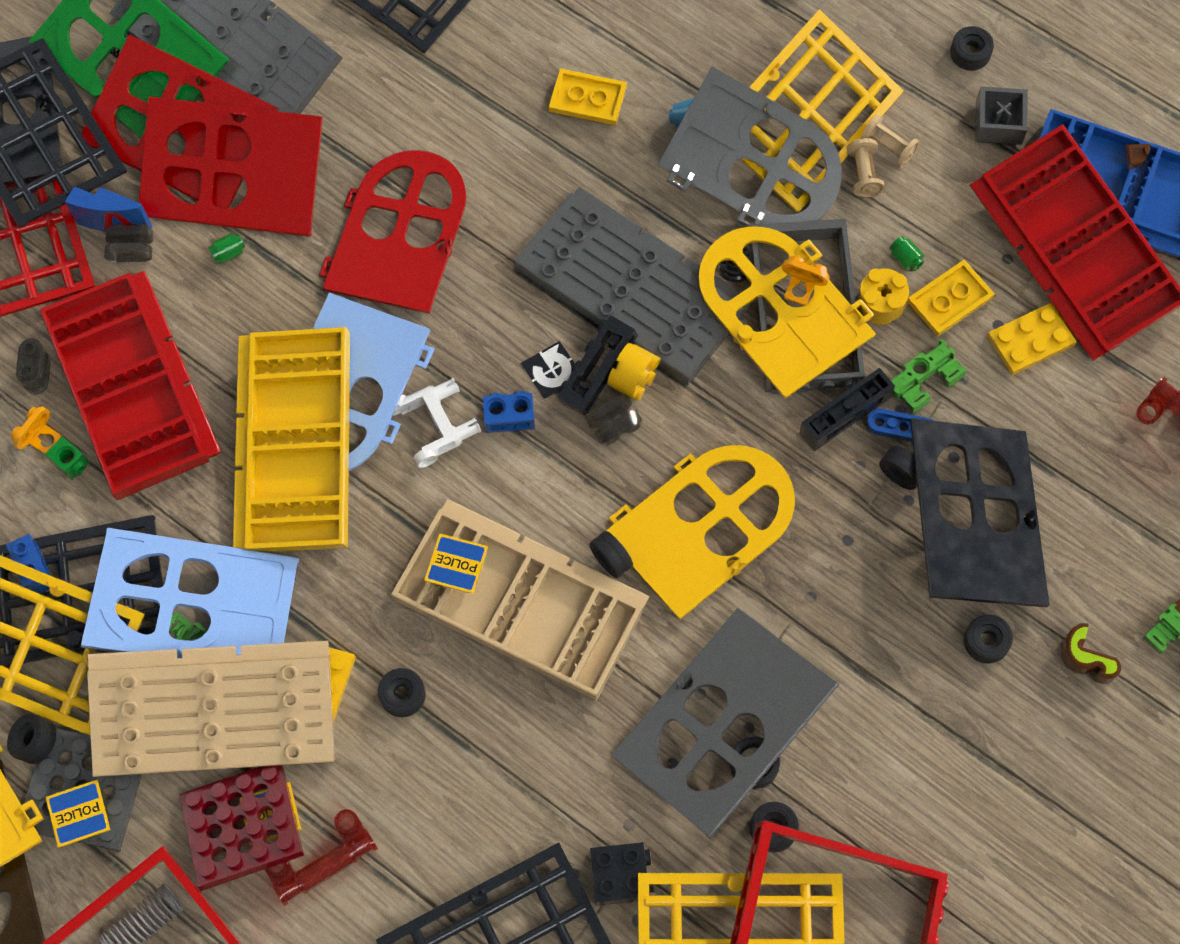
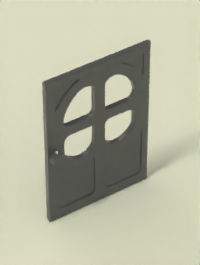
M737 608L615 750L612 756L704 832L708 838H711L839 686V683ZM702 687L719 688L727 696V707L711 726H704L685 711L684 708L690 696ZM743 715L757 717L762 722L765 730V738L762 745L750 757H743L722 739L723 734L732 723ZM671 721H677L697 737V743L675 768L668 769L663 767L659 760V740L665 726ZM708 752L717 753L736 769L735 777L717 789L699 792L687 786V777Z

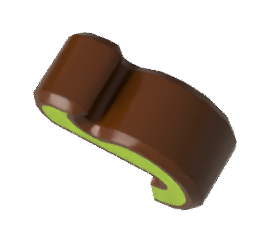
M1080 623L1070 630L1062 643L1061 657L1064 664L1074 673L1085 674L1094 671L1096 673L1094 681L1108 684L1120 674V661L1116 657L1083 648L1089 624Z

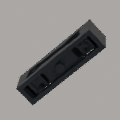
M612 315L607 320L604 319L601 322L595 340L589 341L584 350V357L581 361L578 360L571 370L573 374L568 381H564L558 390L559 400L585 417L607 385L612 368L615 369L619 362L617 358L628 343L633 344L638 337L634 328ZM607 343L611 350L591 379L590 384L592 385L589 389L588 385L583 382L586 381L604 353V346Z
M878 368L801 423L799 434L815 452L890 399L895 385Z

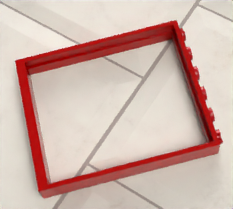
M763 820L756 824L730 944H748L772 834L932 880L920 944H939L937 930L944 916V909L942 908L943 898L946 897L949 889L947 873Z
M161 846L41 944H61L162 861L228 944L242 943L167 848Z

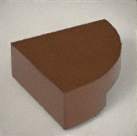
M1150 144L1125 146L1127 170L1137 168L1144 163L1150 152Z

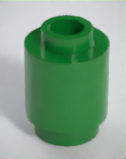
M231 232L212 242L213 245L209 246L208 249L216 264L221 262L224 264L243 254L242 248L245 245L239 234L234 236Z
M901 236L889 247V250L892 252L891 255L906 271H916L924 263L923 258L925 255L909 238L906 239L904 236Z

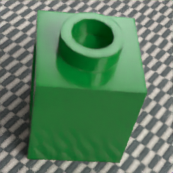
M63 436L45 453L51 463L71 480L81 475L89 464L85 456ZM73 456L69 463H64L68 457Z

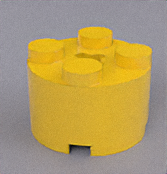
M872 269L864 277L857 301L861 299L874 313L875 316L869 322L886 325L903 314L909 296L907 279L903 274H899L891 269ZM860 306L858 308L859 311L861 310L864 316L867 315L864 309Z
M628 343L618 356L617 361L619 362L615 369L612 368L607 384L639 402L645 392V385L650 386L656 377V373L653 371L659 365L661 358L635 344Z

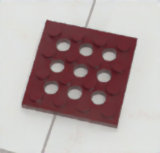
M283 765L257 767L179 794L197 887L200 891L304 856ZM259 789H268L264 797H255V793ZM242 797V802L238 806H230L232 799ZM209 806H217L216 811L212 815H205V811ZM264 811H273V815L269 820H260V816ZM247 819V825L243 829H235L238 821ZM216 828L222 829L218 837L209 838L212 830ZM278 834V839L274 843H265L269 835ZM251 842L252 848L246 853H241V846ZM221 851L227 852L226 857L222 861H214L217 853Z

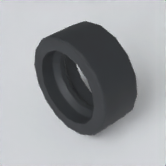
M756 736L745 738L736 744L734 750L742 755L747 749L759 748L764 738ZM778 757L767 774L762 776L752 789L765 788L774 781L779 772L780 757ZM729 764L731 775L735 777L736 769Z

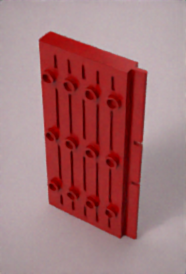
M1063 124L987 171L981 178L969 185L1014 249L1020 245L1023 249L1019 250L1017 254L1044 292L1050 288L1053 290L1047 297L1092 361L1102 355L1104 356L1180 308V286Z
M145 271L132 276L129 272L40 309L111 493L116 500L128 497L208 463L209 458L221 454L193 384L184 387V384L191 381L175 341H165L173 336Z

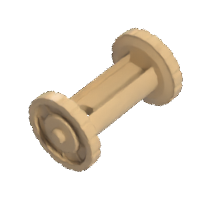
M875 115L864 129L861 139L872 138L876 140V142L899 157L897 165L904 167L915 154L920 141L913 139L908 143L882 125V115ZM878 130L883 131L882 137L877 136Z
M871 138L858 139L847 146V154L856 159L859 182L853 186V192L855 196L861 198L879 195L885 189L884 181L876 178L872 155L877 152L878 143Z

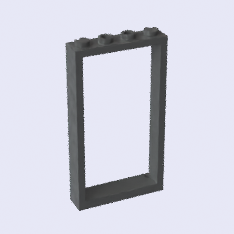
M846 219L750 225V227L756 226L777 230L794 241L837 239L844 297L851 305L856 302ZM753 242L750 243L753 266L761 274L758 244L764 243ZM758 297L755 299L759 332L767 331L764 298ZM860 346L851 353L853 373L819 375L797 390V392H807L810 389L830 391L838 387H845L846 389L853 387L865 378L862 347ZM763 373L765 392L780 394Z

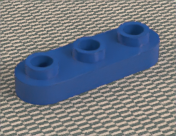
M878 408L869 413L866 424L869 431L873 434L912 442L910 419L935 420ZM875 421H881L883 425L877 426ZM905 426L907 431H901L899 427Z

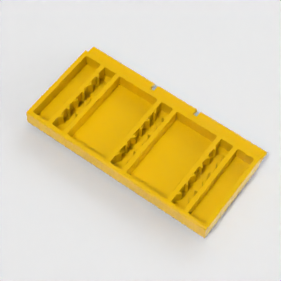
M346 327L250 333V335L238 336L236 414H244V418H236L235 467H243V470H236L234 478V548L260 552L348 548L350 332Z

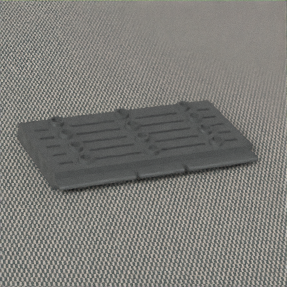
M579 187L574 194L571 193L517 256L514 260V268L596 324L600 325L604 319L607 320L612 315L634 328L638 337L633 344L660 357L661 360L658 366L689 385L729 335L728 330L712 313L702 297L699 287L700 265L689 258L684 263L681 262L685 255L647 230L640 235L642 227ZM714 275L715 288L722 300L729 301L741 293ZM752 301L736 312L739 321Z

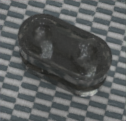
M136 224L135 226L112 225L106 229L105 240L109 244L105 246L104 258L117 263L146 262L151 260L153 248L148 244L153 242L154 231L146 224Z
M27 339L20 344L18 349L16 377L28 393L32 395L41 394L47 389L49 384L51 358L40 341Z
M626 394L617 396L602 404L585 416V420L590 428L599 427L595 432V436L600 444L606 443V445H610L616 442L619 436L624 433L630 434L640 428L642 418L637 410L628 411L632 406V402ZM620 415V417H618V418H616V419L610 421L609 423H607V421H609V420H611V419H613V418H615V417H617V416Z

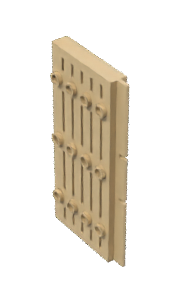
M447 499L443 508L439 509L394 588L391 594L392 599L597 701L650 596L574 560L570 567L567 565L570 561L569 557L526 536L523 538L522 543L518 542L521 536L520 533ZM439 533L488 546L474 594L424 581Z
M329 641L241 645V654L236 655V646L182 649V658H178L177 649L88 654L89 670L87 671L93 777L334 762L335 749Z

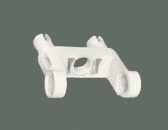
M454 378L436 387L429 385L408 396L401 395L393 415L401 413L404 415L425 405L442 437L421 447L422 450L415 454L414 460L419 468L433 464L438 459V456L460 446L462 440L481 432L475 418L455 427L451 425L440 400L460 392Z

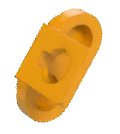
M791 256L790 259L784 260L781 267L786 274L792 276L784 298L803 306L808 304L814 286H825L830 278L825 266L821 264H814V266L805 264L804 260L798 256ZM800 282L804 283L806 294L803 297L794 296L792 289L795 286H799Z
M44 406L31 408L26 415L27 421L22 427H15L11 433L13 446L22 450L30 444L45 454L62 437V435L45 425L49 420L50 410ZM41 434L44 436L51 435L54 437V443L49 447H43L38 437Z

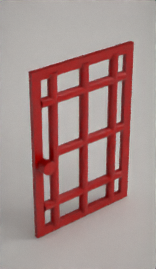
M56 180L53 181L56 195L59 196L64 193ZM11 184V185H6L5 187H6V188H11V187H14V186H16V185H15V184ZM44 186L35 191L39 205L48 201ZM0 197L1 208L7 224V228L0 230V240L11 238L21 275L1 280L0 291L25 284L28 298L5 305L0 303V317L72 296L95 287L74 217L66 204L60 207L62 212L52 214L51 211L42 218L19 228ZM65 221L76 258L66 259L56 223ZM47 227L57 264L31 271L20 234ZM79 267L83 281L74 283L70 270ZM61 273L64 287L41 294L37 293L34 280Z

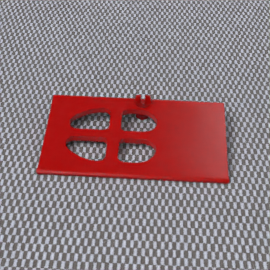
M129 34L91 114L121 162L142 172L145 131L139 144L132 147L123 140L115 122L116 112L121 106H128L147 116L148 103L131 95L129 91L130 83L137 76L149 72L166 73L169 76V82L161 98L176 99L180 88L184 85H190L202 93L204 103L277 111L278 108ZM194 122L176 130L182 133L186 142L182 155L201 157L204 153L206 134L204 123ZM85 124L81 132L89 146L95 149L100 147ZM222 126L219 130L217 157L220 160L234 162L246 159L251 151V141L246 131L238 126ZM169 167L164 175L166 185L199 201L201 172L198 169ZM218 172L214 178L213 204L219 208H230L243 181V177L238 174Z
M149 97L139 203L142 204L148 218L311 237L323 117ZM190 123H204L206 134L204 153L201 157L174 155L169 152L167 147L168 139L176 130ZM222 126H238L248 134L251 141V151L243 161L220 160L217 157L219 130ZM169 167L198 169L201 172L200 196L197 203H186L170 191L164 179L165 172ZM218 172L238 174L245 180L247 193L238 206L229 209L219 208L213 204L214 178Z

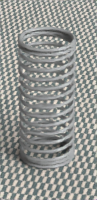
M165 884L160 885V888H157V890L167 901L173 912L166 907L155 892H152V894L162 905L168 916L161 911L150 896H147L163 920L156 915L145 900L142 901L153 914L158 924L151 919L140 904L137 905L148 918L153 928L133 908L134 913L146 926L148 932L141 927L132 913L128 912L129 917L141 930L144 937L137 932L127 917L123 916V920L136 934L139 941L132 936L122 921L118 920V924L134 944H142V940L147 941V936L152 937V932L157 933V928L162 929V924L167 925V920L172 921V916H177L176 911L179 913L184 911L181 902ZM113 924V928L126 944H131L118 926ZM108 928V932L118 944H122L113 930ZM106 932L98 936L101 944H115Z

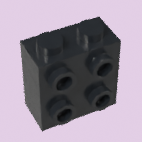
M644 842L590 848L596 906L638 902V873H647L646 866L651 865L650 850H644ZM649 884V893H654V884Z

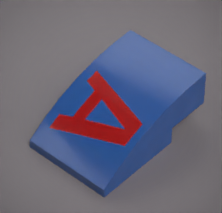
M74 186L65 201L77 224L89 229L110 233H139L150 231L153 227L142 204L99 187L94 195Z

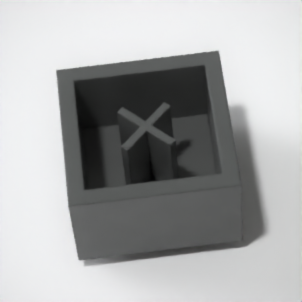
M980 87L976 99L975 142L1022 145L1027 133L1028 90Z

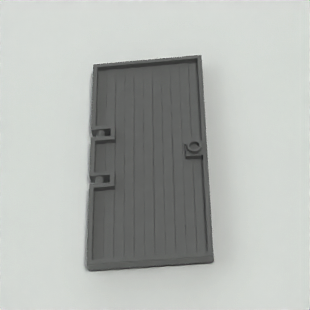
M119 0L109 14L119 21L131 7V0ZM160 0L229 58V62L216 76L217 78L278 108L277 111L301 114L343 59L342 56L277 6L274 9L276 4L271 0ZM148 14L141 15L129 29L142 41L154 47L159 41L160 26Z

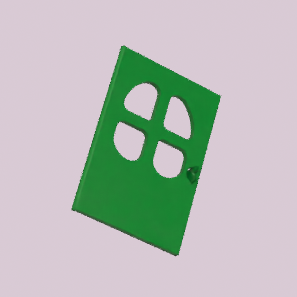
M62 0L29 40L30 43H34L44 38L64 72L96 100L102 93L103 86L105 85V82L97 75V68L113 49L122 50L126 42V33L143 14L153 17L160 26V38L155 46L156 48L215 77L229 62V58L160 0H131V7L115 26H109L91 10L90 4L92 0ZM78 19H84L103 37L102 42L85 61L78 60L70 42V28ZM149 72L137 76L130 83V94L147 103L149 97L161 98L169 82V76L162 72ZM184 85L180 88L175 100L194 102L202 93L190 85ZM121 106L115 116L142 138L146 129L147 116L128 106Z

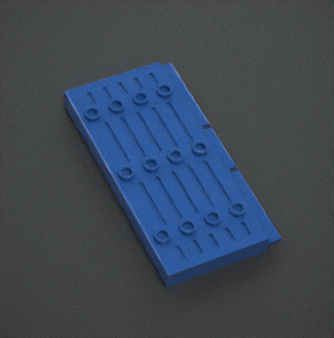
M1050 109L1039 139L1063 124L1139 231L1148 240L1147 242L1152 249L1180 258V152ZM1150 144V152L1144 163L1137 168L1127 170L1125 146Z

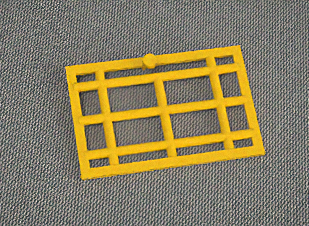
M819 9L753 82L750 88L758 92L767 81L770 83L777 81L780 77L778 69L798 46L804 42L809 49L766 97L775 101L783 92L801 110L798 116L805 120L809 117L828 135L833 144L835 142L841 148L838 154L842 163L848 156L847 146L853 141L861 139L862 133L871 119L877 114L883 116L904 90ZM820 24L825 31L815 41L809 34ZM831 37L835 38L851 54L842 66L822 48ZM817 55L835 74L815 97L807 103L789 84L812 58ZM857 62L877 79L868 90L848 73ZM843 80L861 98L840 123L833 128L815 110L837 84ZM884 86L890 93L879 103L874 96ZM868 104L874 111L848 141L845 140L841 134ZM756 124L752 127L750 133L768 149L764 154L773 158L781 150L789 135V130L786 128L775 142ZM818 148L801 167L791 158L788 161L790 169L813 182L821 181L826 172L825 167L815 179L808 175V172L822 157ZM740 159L762 181L765 179L767 172L763 167L751 160ZM777 181L773 191L796 213H799L810 200L809 194L804 191L797 199L791 193L796 186L789 182L783 186Z
M0 555V567L50 587V593L53 596L59 597L66 593L91 603L92 592ZM0 578L1 590L36 603L25 631L0 622V633L21 641L10 668L0 665V677L5 678L2 687H0V700L84 734L91 735L90 718L87 723L70 716L69 713L72 706L89 712V701L78 697L77 694L89 669L88 654H94L96 649L85 648L82 655L35 636L46 608L85 624L88 613ZM117 603L115 607L116 613L130 619L128 627L138 632L145 614ZM30 645L78 664L67 692L19 673ZM14 683L62 701L60 710H55L11 692Z
M638 873V944H730L731 939H682V907H736L737 914L740 896H681V884L727 885L731 892L736 893L742 890L745 873ZM763 873L761 885H799L800 896H758L756 907H800L801 939H749L748 944H845L842 874ZM649 884H670L671 896L649 895ZM810 885H831V896H811ZM649 907H671V939H650ZM811 907H832L833 939H812Z

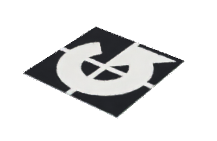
M560 341L521 363L544 399L558 392L561 384L569 380L573 374L571 373L572 367L575 364Z

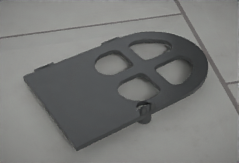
M711 66L658 163V166L671 173L666 182L684 192L689 184H692L741 212L737 222L746 227H750L752 224L743 220L745 215L755 220L753 225L760 223L816 221L834 203L842 179V168L838 151L825 132L811 122ZM771 118L777 120L789 130V135L775 158H771L755 149L750 142L752 127L763 119ZM801 138L810 139L823 156L826 172L824 178L819 182L809 180L788 166V161ZM742 158L751 160L763 167L767 172L759 190L752 199H747L736 193L729 183L731 165L736 160ZM675 175L685 181L684 185L673 180ZM779 179H784L802 189L810 197L809 205L805 210L790 215L772 213L766 209L765 203Z

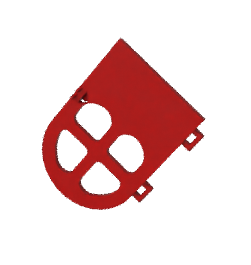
M421 150L395 153L375 164L363 178L359 189L350 188L344 207L351 209L340 242L334 258L325 257L319 274L320 277L326 278L323 290L430 314L448 258L452 255L451 249L466 207V188L463 178L456 167L440 155ZM398 168H409L414 172L404 199L397 200L374 194L376 185L390 172ZM428 175H441L448 182L452 192V202L447 209L434 208L418 203L424 181ZM353 195H356L354 203H350ZM370 208L388 210L399 214L395 229L387 238H371L362 229L363 219ZM414 217H420L441 222L443 229L438 241L424 248L410 246L406 242L405 237L411 220ZM444 241V244H441L437 249V245ZM328 263H330L331 266H330L329 272H325L326 269H327Z

